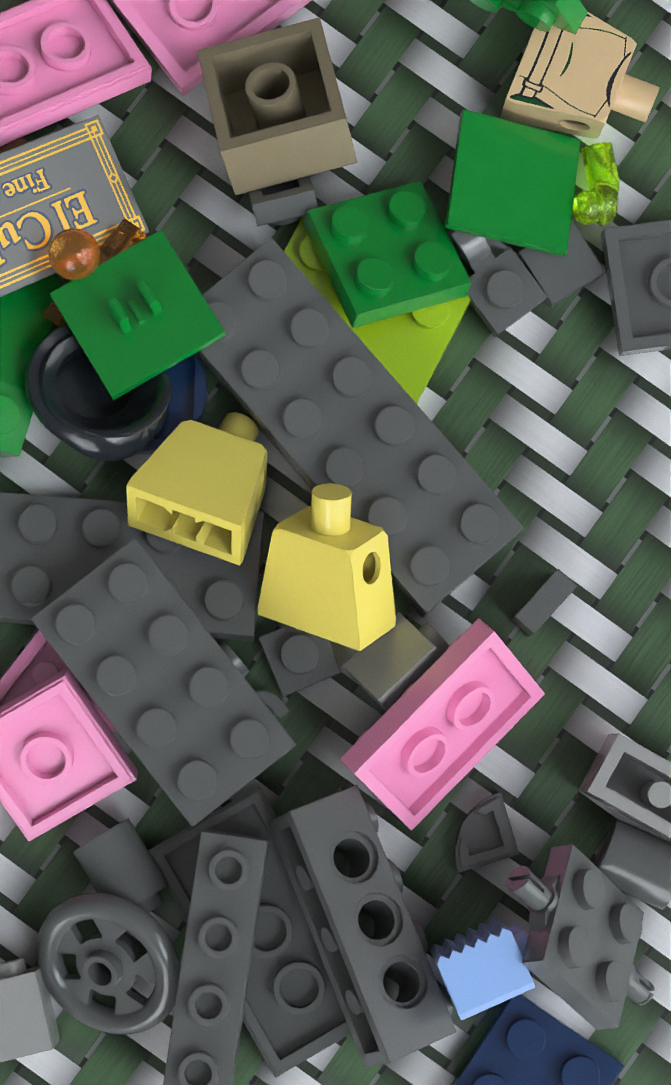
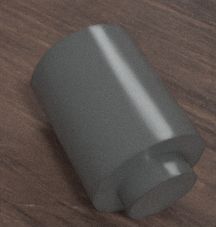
M129 818L73 852L97 893H106L125 898L142 907L148 913L164 903L158 891L168 886V883Z
M615 818L601 841L593 864L622 892L663 910L671 900V842Z

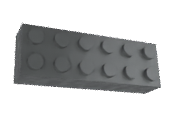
M272 237L203 294L204 299L223 327L226 336L195 353L197 358L247 416L255 422L259 430L311 490L317 485L333 483L344 485L352 491L351 517L382 527L388 535L392 584L422 618L525 529Z

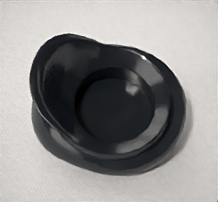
M67 323L51 331L39 342L26 365L25 390L27 400L34 414L53 435L87 457L101 461H118L132 457L144 450L148 442L152 441L154 436L163 427L172 397V386L169 376L162 372L113 400Z

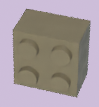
M320 17L197 50L220 153L235 195L358 163Z

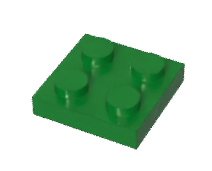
M421 181L310 209L306 212L303 226L352 328L467 296L472 282Z

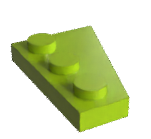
M303 215L284 252L414 402L418 404L470 304V297L467 295L466 297L352 328L303 226L306 216Z

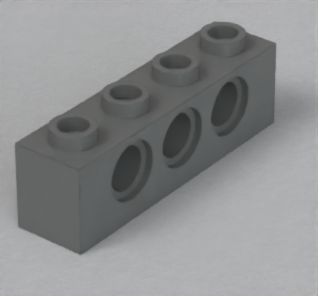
M358 785L289 811L269 821L268 825L364 1067L391 1063L456 1033L457 1031L451 1018L453 1006L450 996L445 987L435 979L426 956L428 944L425 934L420 925L410 917L402 897L403 881L400 872L393 861L385 855L377 835L379 829L377 815L370 802L362 798ZM336 847L344 851L349 858L350 873L348 877L342 875L334 864L333 854ZM361 908L365 909L374 921L375 930L371 939L359 927L358 915ZM387 969L398 980L399 993L395 1001L387 995L384 989L383 978Z
M208 828L201 831L163 1085H233L270 840L268 837Z

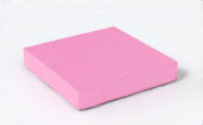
M68 668L0 707V802L28 841L33 840L137 779L138 769Z

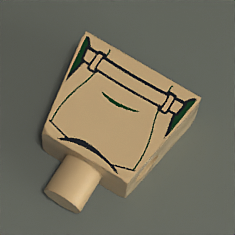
M588 12L576 35L553 26L549 32H543L534 28L505 99L500 118L577 136L599 138L610 110L645 123L660 87L625 74L637 43L631 37Z

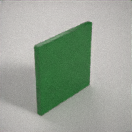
M463 109L460 113L445 228L564 257L567 254L581 139Z
M162 230L49 293L113 400L226 336L223 327Z

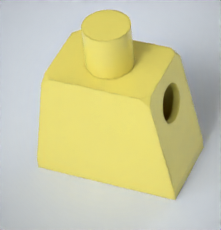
M236 412L228 413L218 429L193 420L181 422L127 483L128 526L240 566L247 551L265 493L267 480L268 450L262 444L254 442L259 434L255 422L248 416Z
M333 483L317 485L312 489L311 506L305 507L278 523L272 532L258 603V615L361 651L394 628L396 623L388 535L382 527L351 517L352 491L348 487Z

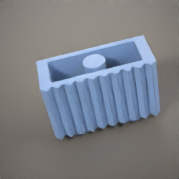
M492 917L489 926L480 923L477 931L468 928L465 936L456 933L454 941L445 938L442 946L433 943L430 953L461 1020L535 988L529 973L530 970L522 964L528 937L524 930H520L518 924L507 928L500 920Z

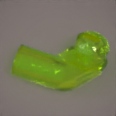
M610 142L596 143L581 149L589 191H581L574 198L573 209L576 220L582 225H591L596 222L599 226H603L612 222L616 217L620 181L613 146Z

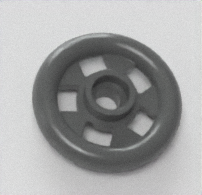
M96 892L72 896L59 903L49 912L42 923L37 938V961L48 991L69 1015L93 1029L120 1035L146 1031L159 1024L169 1015L176 1002L181 966L172 940L161 924L150 913L125 898ZM93 919L101 934H95L85 940L80 934L76 923ZM127 930L130 933H132L147 950L141 956L134 942L123 934ZM63 953L76 955V966L79 974L68 973L64 964ZM139 975L154 984V989L147 1000L131 990ZM93 990L102 995L114 996L116 998L115 1008L92 999Z

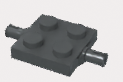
M573 844L551 847L545 874L541 881L526 866H519L511 871L507 877L511 881L506 882V886L527 904L530 912L529 936L522 964L596 1030L619 1028L626 997L634 1005L642 1006L648 1003L654 995L649 992L654 991V985L635 969L633 963L637 943L642 934L644 912Z

